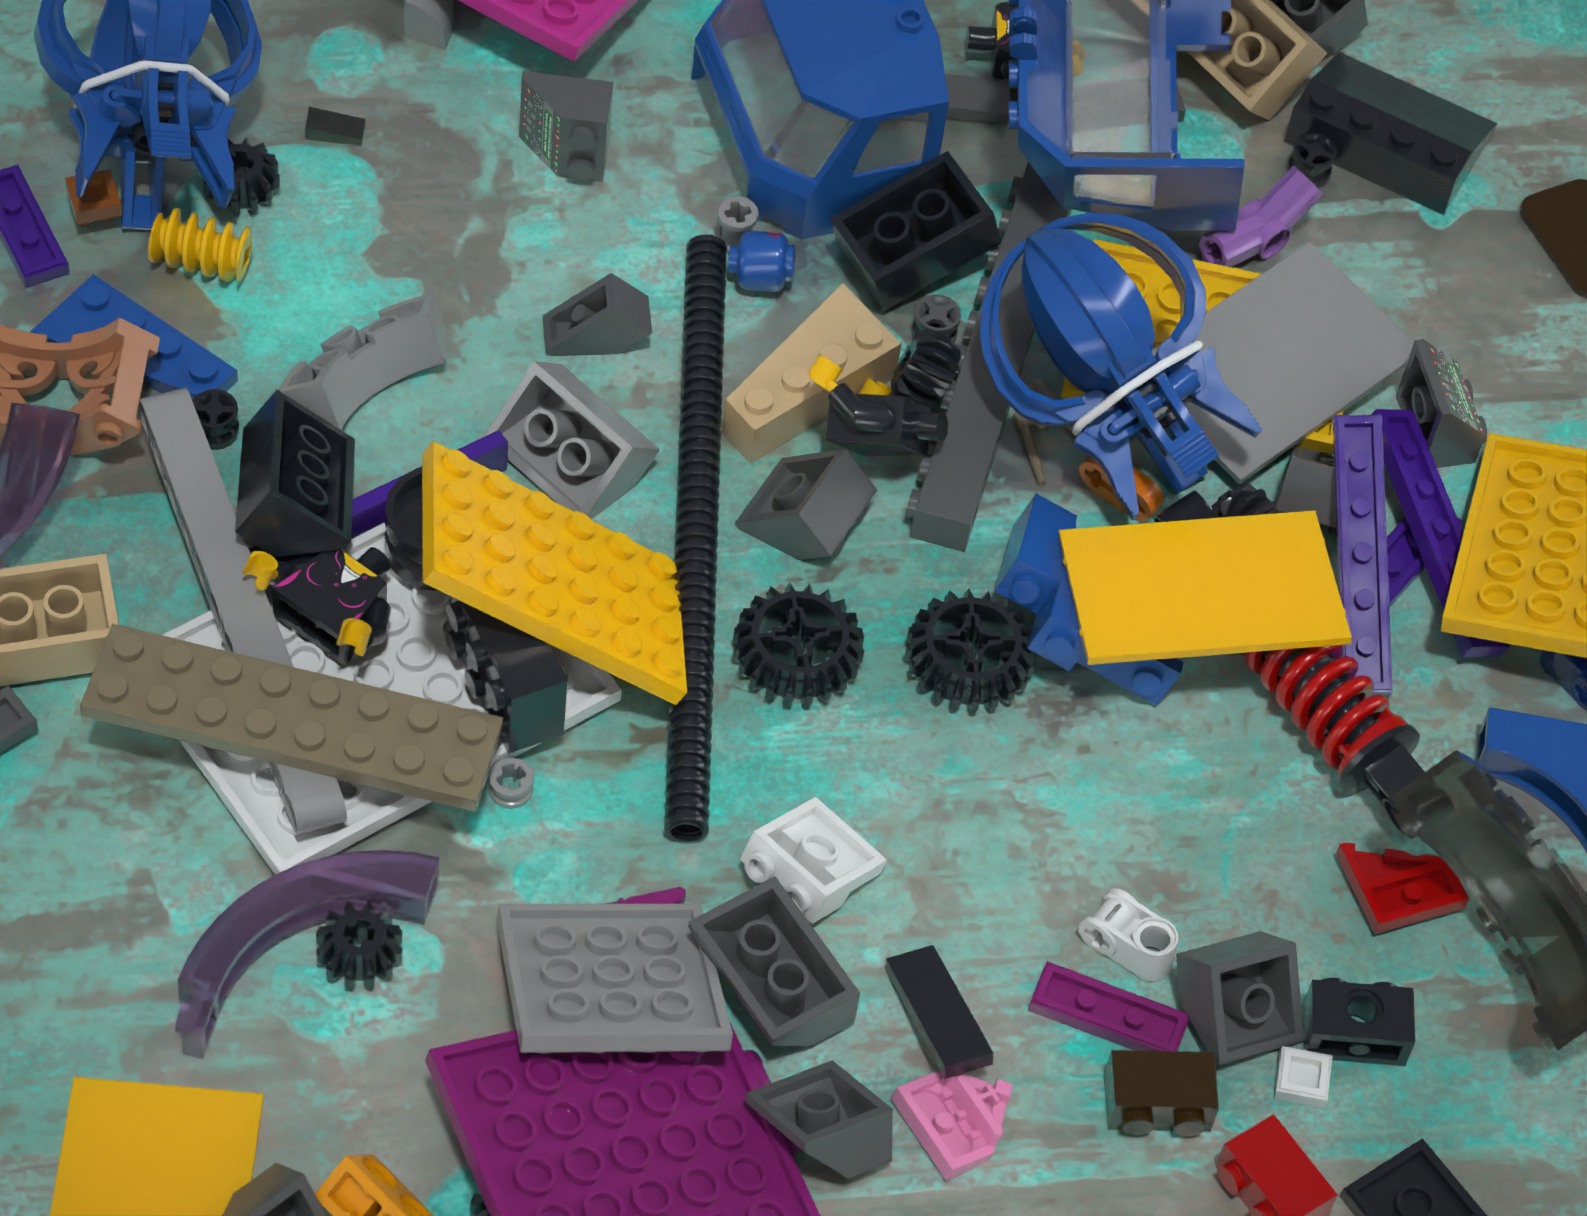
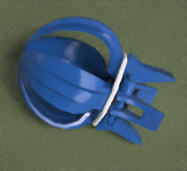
M41 0L34 30V39L40 64L52 81L68 92L74 102V107L69 109L68 118L76 129L79 139V158L75 169L76 196L82 197L105 156L118 157L121 183L120 201L122 206L121 228L151 230L155 218L162 212L164 162L167 157L178 158L180 161H193L220 208L225 209L235 190L234 163L228 148L227 133L229 124L236 113V108L230 106L243 98L253 84L258 73L262 42L248 0H107L96 27L90 58L80 51L66 28L63 7L67 0ZM211 13L225 40L231 66L206 77L194 66L187 63L189 57L201 41ZM188 74L192 77V79L189 80V82H188ZM135 164L148 165L149 196L133 194Z
M1083 213L1060 218L1039 228L1027 236V241H1021L1009 251L992 276L982 304L980 342L983 360L997 393L1025 419L1045 426H1074L1072 433L1077 437L1073 446L1090 455L1101 466L1109 479L1114 496L1118 498V502H1121V506L1124 507V511H1127V515H1130L1131 520L1137 518L1139 508L1129 445L1130 441L1137 437L1175 495L1206 475L1208 471L1205 466L1220 456L1185 407L1186 403L1190 401L1252 437L1256 438L1262 432V427L1259 426V422H1256V418H1253V413H1250L1247 405L1237 398L1222 380L1216 364L1215 349L1209 347L1205 351H1201L1203 343L1195 341L1202 328L1206 314V289L1193 260L1164 232L1146 222L1120 214ZM1073 230L1095 231L1124 240L1151 257L1171 278L1180 295V321L1171 336L1159 346L1155 356L1152 353L1155 332L1149 307L1136 284L1115 259L1095 242ZM1023 253L1024 257L1021 266L1022 286L1026 306L1037 335L1051 360L1071 384L1087 393L1083 396L1054 400L1030 390L1015 373L1003 348L998 320L1000 294L1009 272ZM1177 420L1181 422L1187 432L1184 433ZM1165 428H1167V430L1169 431V433H1170L1171 436L1173 437V439H1174L1173 441L1170 439V437H1169V436L1167 435V433L1165 432V430H1164ZM1154 439L1162 447L1167 456H1163Z

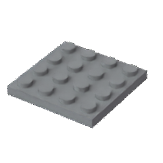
M498 904L497 925L520 1053L730 1051L733 1033L716 965L688 927L689 921L703 914L701 904Z

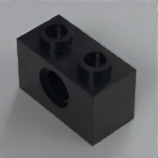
M1335 977L1322 980L1312 979L1303 1002L1304 1050L1332 1055V1060L1405 1066L1416 1043L1414 988L1397 987L1390 982H1376L1373 984L1349 983ZM1350 1015L1361 1016L1367 1022H1359Z

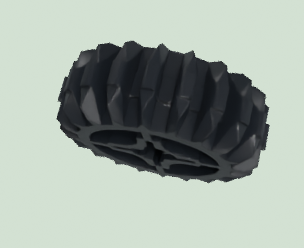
M789 582L787 587H785L784 593L781 594L771 586L766 593V599L755 595L750 603V608H743L739 615L737 627L734 628L733 641L735 644L733 647V657L735 658L734 662L739 663L738 671L740 672V677L750 678L752 692L765 688V696L768 702L777 695L784 697L787 708L793 703L794 699H801L808 709L813 702V697H817L827 704L829 699H831L832 692L842 695L847 689L848 682H854V679L858 676L860 663L863 662L865 651L863 649L864 633L862 628L857 627L858 619L856 613H846L845 599L831 602L829 589L817 595L813 593L810 583L803 591H795Z
M970 588L964 593L963 598H958L952 591H949L945 596L944 602L932 598L927 610L920 609L919 613L915 616V621L909 627L906 639L908 643L906 644L905 657L906 661L910 663V678L919 679L920 693L934 690L933 699L935 704L947 699L951 701L950 704L953 712L960 707V704L968 705L973 715L979 709L980 704H984L991 712L998 707L999 701L1010 705L1011 701L1015 698V694L1022 693L1027 687L1030 675H1033L1036 665L1034 661L1036 653L1027 648L1032 625L1022 623V610L1008 612L1007 598L999 603H994L991 601L989 591L982 598H975Z

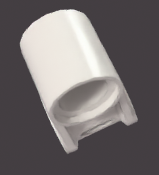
M1109 889L1104 895L1103 905L1092 917H1085L1078 926L1082 939L1089 947L1111 958L1141 980L1150 982L1162 980L1169 975L1173 967L1178 945V932L1175 926L1170 921L1140 904L1133 896L1121 889ZM1145 947H1155L1160 951H1150Z

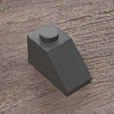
M612 273L542 315L545 350L551 356L619 354L652 334L649 296Z

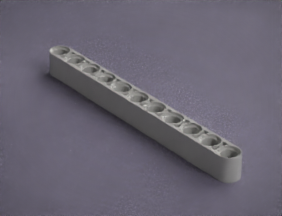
M187 388L141 398L138 408L147 440L226 651L294 667L265 590L261 591L255 586L256 576H245L242 573L251 553L247 543L235 532L236 514ZM268 762L296 835L347 820L343 795L336 778Z

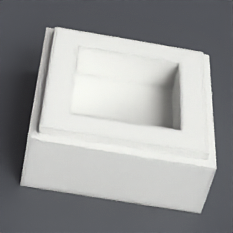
M1282 1046L1278 1057L1273 1099L1324 1109L1328 1101L1333 1056Z

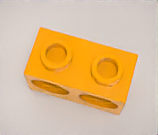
M374 1154L346 1155L315 1193L320 1204L332 1216H434Z

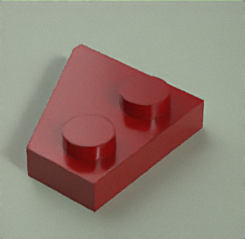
M1353 843L1339 844L1336 856L1374 934L1465 909L1469 897L1448 857L1430 854L1415 856L1406 851L1385 848L1384 854L1355 851V844Z

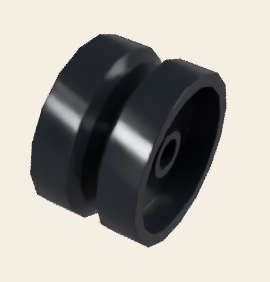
M421 467L399 478L388 492L385 506V552L392 570L402 581L421 590L441 592L423 583Z

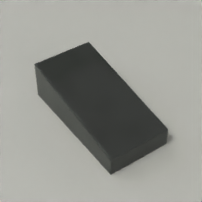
M309 107L305 126V140L362 146L365 119Z

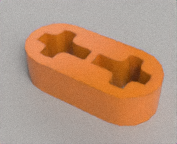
M1089 455L1079 466L1082 480L1093 492L1127 515V511H1124L1121 502H1118V498L1114 496L1107 475L1101 466ZM1133 466L1139 514L1135 520L1145 522L1162 507L1164 495L1156 482Z

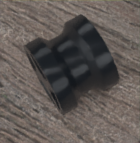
M1316 132L1300 135L1294 142L1287 172L1295 166L1318 188L1325 186L1330 179L1332 165L1337 155L1335 143L1324 134Z
M211 389L199 393L192 401L210 449L219 450L231 446L237 440L239 434L237 401L231 394L223 390Z

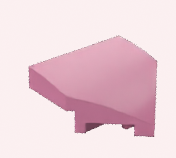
M937 1071L896 1087L890 1099L947 1181L991 1159L995 1146L1003 1133V1128L1001 1127L1013 1084L997 1079L995 1084L964 1073L945 1079L942 1073Z

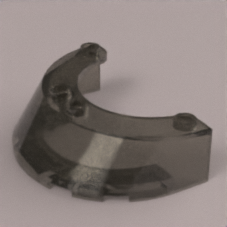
M1455 750L1391 796V799L1399 809L1394 814V818L1410 839L1418 836L1433 849L1480 904V907L1476 909L1479 918L1491 933L1494 934L1499 931L1508 945L1503 950L1505 957L1519 975L1524 973L1535 999L1533 1011L1538 1021L1532 1024L1534 1031L1549 1050L1556 1047L1558 1051H1564L1587 1039V893L1554 847L1548 850L1547 844L1543 839L1535 840L1530 832L1536 829V826L1512 796L1507 797L1501 789L1495 792L1493 787L1498 785L1496 779L1478 762Z

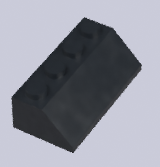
M276 389L243 428L235 532L249 546L256 549L262 548L275 557L345 549L351 543L355 439Z

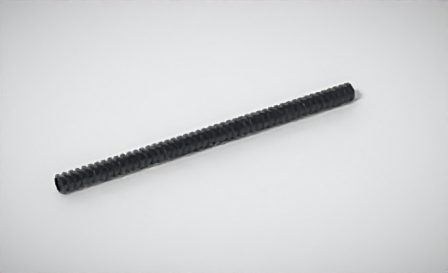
M706 234L691 238L686 245L685 311L683 317V369L681 373L682 392L680 397L681 416L678 454L679 476L677 479L678 500L676 504L677 525L674 564L677 572L674 574V579L679 581L675 585V589L680 592L677 596L679 602H681L679 611L682 616L687 694L677 705L669 702L668 767L666 771V778L668 780L666 781L667 794L665 797L667 807L665 808L666 821L664 824V831L667 836L682 842L697 841L704 838L709 833L708 820L710 814L708 809L710 796L708 794L710 793V754L712 749L710 741L712 739L711 715L713 704L711 702L713 701L712 689L714 684L712 676L714 674L713 650L715 647L714 625L716 619L714 612L716 610L715 587L717 583L716 562L718 555L716 550L718 547L717 525L719 520L721 393L723 389L722 370L724 361L722 358L724 355L723 335L725 328L727 245L721 238Z

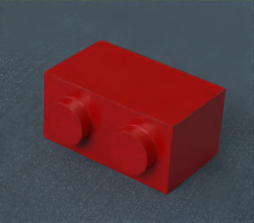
M1274 1114L1224 1143L1216 1164L1221 1183L1228 1192L1238 1195L1249 1209L1250 1216H1329L1338 1196Z

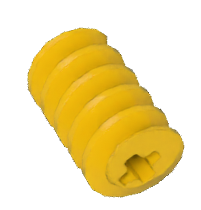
M174 208L168 219L163 218L162 212L155 218L149 238L148 259L153 263H160L165 258L166 264L171 268H177L183 263L184 269L187 272H196L201 267V272L205 277H213L218 272L219 278L224 282H231L235 277L237 282H240L246 273L251 256L252 230L251 227L246 226L240 237L237 238L234 237V224L227 222L223 231L218 233L216 230V218L213 217L208 219L204 228H199V216L195 212L191 213L186 224L181 223L180 208Z

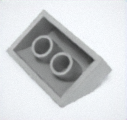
M533 361L483 436L485 437L500 430L508 441V460L556 503L574 512H582L590 517L591 520L635 487L660 450L562 364Z

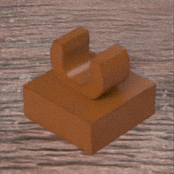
M111 169L96 172L82 197L76 196V177L65 178L66 191L76 225L80 224L82 227H86L89 222L106 219L107 223L112 222L114 217L122 216L121 201Z

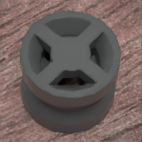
M932 294L922 298L915 308V321L911 331L912 339L914 335L927 328L935 333L938 331L950 337V340L955 343L958 335L957 328L961 319V310L958 304L950 297Z

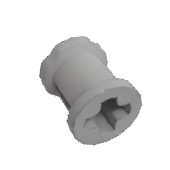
M732 196L724 199L717 209L720 227L715 232V236L721 238L726 243L728 255L730 245L739 246L742 234L746 231H753L752 228L758 220L757 206L750 199L742 196Z

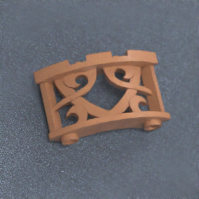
M120 317L102 328L73 334L71 342L63 343L48 342L46 334L25 332L0 324V451L37 456L77 455L119 446L122 442L139 434L142 422L136 419L146 363L149 358L157 354L160 337ZM24 375L32 376V377L29 378V379H25V378H24ZM54 379H70L73 387L80 393L85 394V396L71 409L54 419L49 420L43 417L22 398V396L33 395L43 391Z

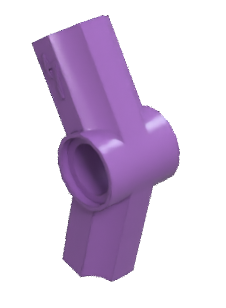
M1293 166L1261 200H1252L1240 209L1236 230H1211L1202 235L1198 246L1203 255V262L1232 267L1256 254L1262 259L1271 258L1283 249L1291 237V228L1319 200L1323 193L1298 168Z

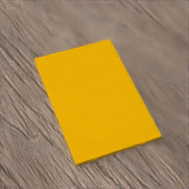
M1315 510L1059 530L1058 538L1063 555L1062 561L1066 568L1080 629L1079 635L1082 638L1088 665L1351 644L1352 636L1345 615L1346 611L1343 608L1325 546V539L1323 538Z
M73 1077L50 1216H222L233 1193L253 1179L264 1093Z

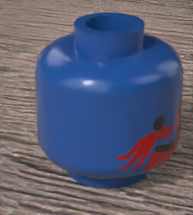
M746 231L740 238L739 246L730 245L728 273H737V282L742 289L779 292L784 288L786 281L793 282L795 245H788V240L784 234Z

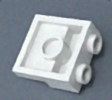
M816 797L753 831L740 858L745 864L747 875L754 882L763 883L776 876L811 924L842 907L849 893L880 875L887 862L884 856Z

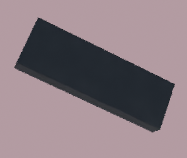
M934 945L886 958V972L943 1077L946 1079L993 1065V1051Z

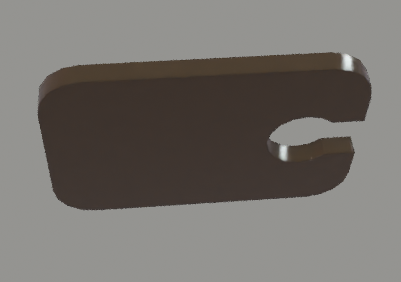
M1576 179L1525 197L1520 206V215L1571 289L1577 295L1587 298V180Z

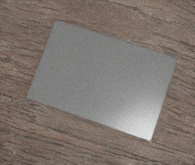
M1309 241L1207 311L1202 328L1195 340L1203 343L1201 351H1205L1209 347L1215 349L1216 364L1222 380L1230 391L1247 405V409H1250V413H1253V418H1256V422H1259V426L1262 427V432L1255 438L1190 401L1185 404V407L1220 456L1215 461L1240 485L1333 419L1334 415L1340 414L1406 367L1414 342ZM1161 344L1152 349V353L1154 356ZM1177 420L1179 425L1187 432L1181 422Z

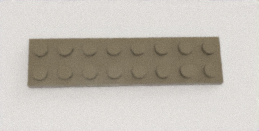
M113 623L80 704L82 717L474 812L477 811L503 729V717Z

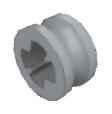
M510 757L499 760L491 767L488 791L493 802L500 807L508 809L519 808L527 804L532 797L534 781L533 771L528 763L521 759ZM513 777L514 783L519 779V788L509 789V784L502 787L503 779Z

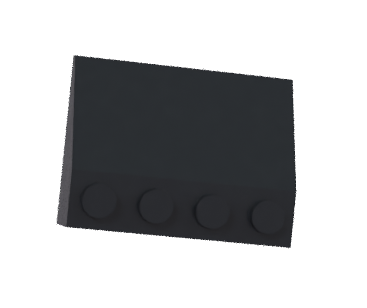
M1338 52L1310 80L1294 105L1284 142L1293 146L1295 140L1302 134L1310 132L1324 134L1335 143L1337 148V155L1333 165L1444 215L1494 133L1497 123L1344 53Z

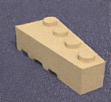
M842 283L725 399L721 433L750 464L828 418L830 401L827 397L829 392L809 377V370L819 355H823L843 369L835 381L836 384L846 383L855 394H859L867 378L884 384L893 379V372L898 366L901 342Z

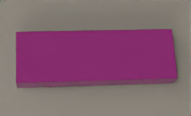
M1048 961L1045 964L1028 1009L1032 1013L1138 1051H1178L1189 1022L1187 1013Z

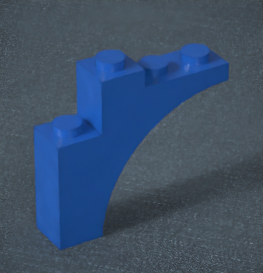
M1036 493L1013 525L995 592L1036 614L1027 647L1029 650L1068 671L1077 662L1157 706L1181 675L1184 662L1177 658L1094 665L1087 664L1058 538L1059 530L1076 529L1077 515Z
M1489 707L1478 733L1475 774L1503 781L1538 800L1567 825L1587 853V724Z

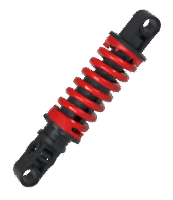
M1195 490L1153 517L1154 523L1216 518L1208 503ZM1342 645L1239 653L1245 656V663L1248 668L1260 675V681L1264 688L1276 694V701L1281 709L1291 712V720L1298 729L1307 732L1306 736L1310 745L1322 751V758L1327 766L1338 770L1339 784L1346 793L1354 794L1369 789L1385 808L1395 826L1405 836H1410L1450 808L1448 799L1441 787L1432 776L1421 768L1411 755L1418 745L1420 739L1419 732L1412 725H1409L1402 716L1395 715L1390 711V703L1386 696L1379 694L1371 696L1374 689L1372 679L1364 675L1355 677L1358 671V663L1353 657L1345 656L1340 658L1343 651Z

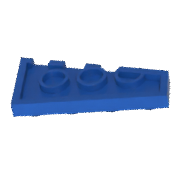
M94 274L30 331L36 334H46L48 342L51 343L71 342L73 334L102 328L120 317L160 337L158 352L147 360L143 381L151 383L152 390L165 393L186 387L193 400L199 393L206 390L218 389L227 392L238 382L237 369Z

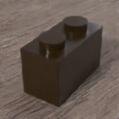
M1111 1050L1104 1072L1108 1130H1123L1131 1135H1142L1151 1131H1175L1179 1135L1193 1136L1202 1132H1211L1219 1110L1214 1052Z

